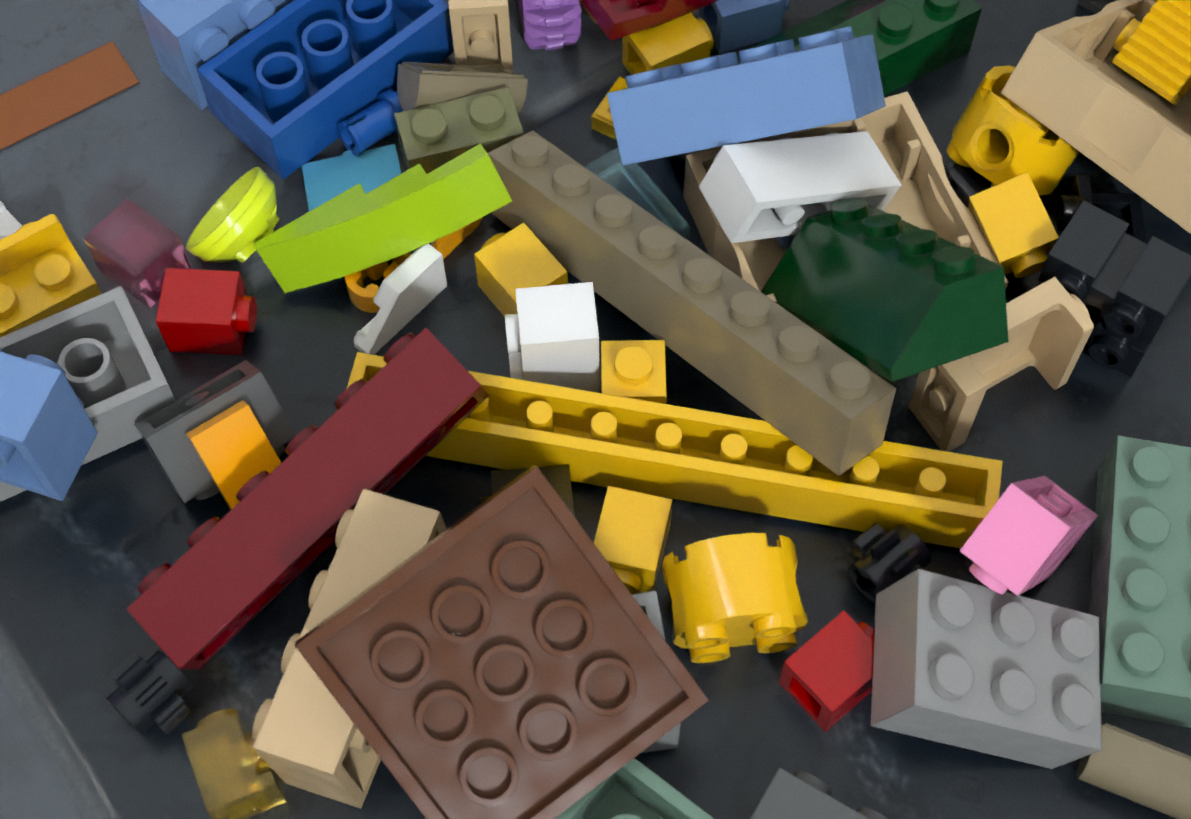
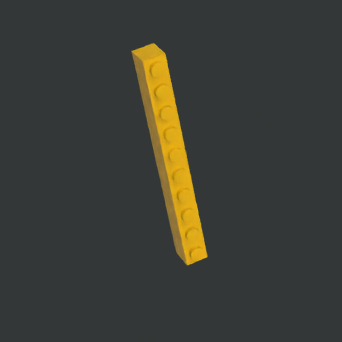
M357 352L347 388L359 379H365L368 382L386 365V362L383 360L384 356ZM473 371L468 372L490 396L426 455L505 470L530 468L533 465L537 467L569 465L570 479L574 482L603 487L612 486L660 497L865 532L876 522L884 529L886 534L895 526L903 525L912 530L925 543L960 549L999 500L1003 463L1001 460L883 441L880 447L838 476L763 420Z

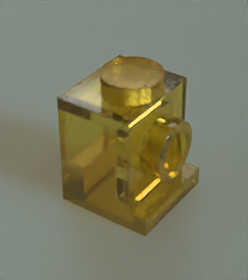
M224 709L214 712L200 720L198 728L182 734L206 810L213 819H247L287 802L280 784L273 773L268 771L272 768L252 748L255 742L252 732L247 733L241 723L237 710Z

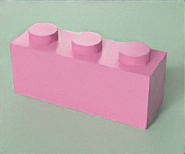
M1046 476L1014 482L1009 485L961 548L960 552L973 561L969 571L981 583L998 594L1004 595L1009 589L1018 596L1050 578L1099 515Z

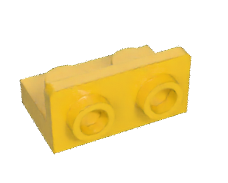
M50 214L38 221L27 223L15 233L0 240V338L102 294L55 214Z

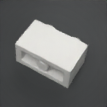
M593 282L515 289L518 314L505 315L511 378L600 393L599 333Z

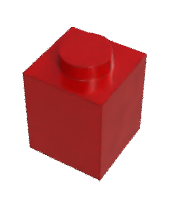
M166 268L155 322L169 352L242 355L245 332L252 333L256 326L257 304L254 296H248L240 272Z
M842 611L784 661L779 684L824 732L829 730L872 692L875 629L865 622L857 624L845 611Z

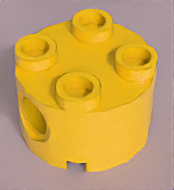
M1009 65L993 67L984 76L953 129L952 140L947 147V153L956 163L972 168L991 181V187L1028 172L1038 195L1050 194L1058 186L1079 151L1001 94L1002 89L1016 67Z
M766 533L724 535L686 545V560L679 562L678 556L673 555V552L664 557L662 571L664 584L668 588L672 601L673 643L680 648L689 649L691 662L712 663L725 660L731 656L729 647L756 644L759 653H777L797 646L795 633L806 626L808 617L804 611L796 584L798 561L795 544L789 537L779 535V539L776 540L777 547L768 546Z

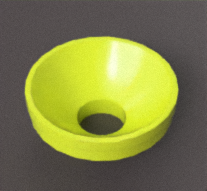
M254 167L242 175L204 215L186 243V249L207 263L238 260L242 263L246 261L256 251L253 243L273 233L275 225L280 220L276 215L277 200L274 182L267 177V174L260 167Z

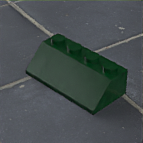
M846 0L751 48L793 39L796 51L800 50L798 38L852 26L854 38L873 34L885 96L969 53L982 8L975 0ZM737 54L738 63H741L740 55Z
M860 198L836 201L831 204L830 211L808 217L761 290L764 295L773 293L778 305L857 361L891 382L1009 342L1003 266L975 254V251L971 248L958 246L938 237L936 232L932 230L921 229L901 220V217L897 214L886 213L869 205L866 200Z

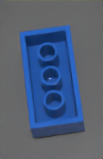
M294 0L196 69L210 112L284 180L340 138L337 132L338 122L347 120L376 103L377 95L387 89L397 91L398 64H402V62L440 63L454 52L449 4L444 0Z

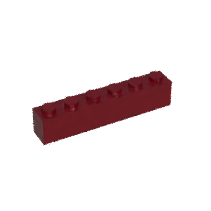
M427 328L422 330L417 336L413 333H408L394 343L383 358L386 365L368 382L365 379H359L345 389L334 404L338 410L319 428L315 424L311 425L296 435L286 447L285 452L289 456L270 474L267 471H262L247 481L236 495L240 502L221 520L218 517H213L203 523L189 537L187 545L190 549L172 566L169 563L159 566L139 584L137 591L141 595L126 610L179 669H200L335 542L337 528L346 510L355 509L363 489L385 495L490 396Z

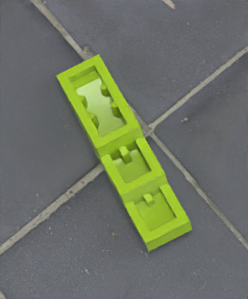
M480 143L428 174L425 173L419 163L367 194L361 184L358 183L253 244L284 293L342 278L397 258L469 225L512 202V199L488 153Z

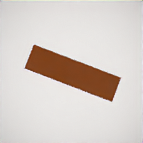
M113 41L1 94L0 150L139 83Z

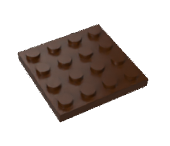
M536 465L527 469L295 643L297 650L426 819H555L709 701Z

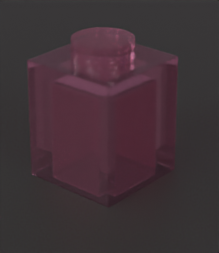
M129 199L120 204L84 237V241L99 271L119 286H122L124 290L148 308H151L160 299L166 268L192 269L180 237Z

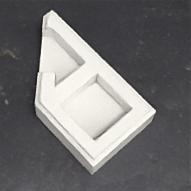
M429 243L419 247L383 280L373 300V303L380 307L377 315L361 330H358L354 337V346L360 352L376 354L447 287L443 255Z

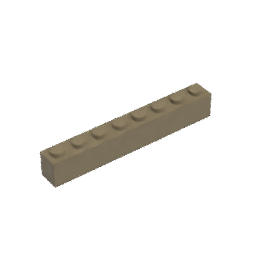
M532 130L488 153L512 199V202L491 212V214L511 229L524 222L565 270L583 283L593 282L594 291L655 338L665 340V345L836 475L840 476L883 444L896 391L893 385Z

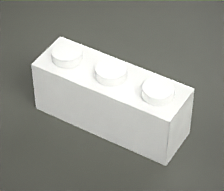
M868 131L843 134L829 133L823 136L803 138L785 137L772 141L739 142L723 145L699 185V189L730 243L797 235L808 217L830 211L831 204L843 199H864L869 205L883 211L901 187V183Z

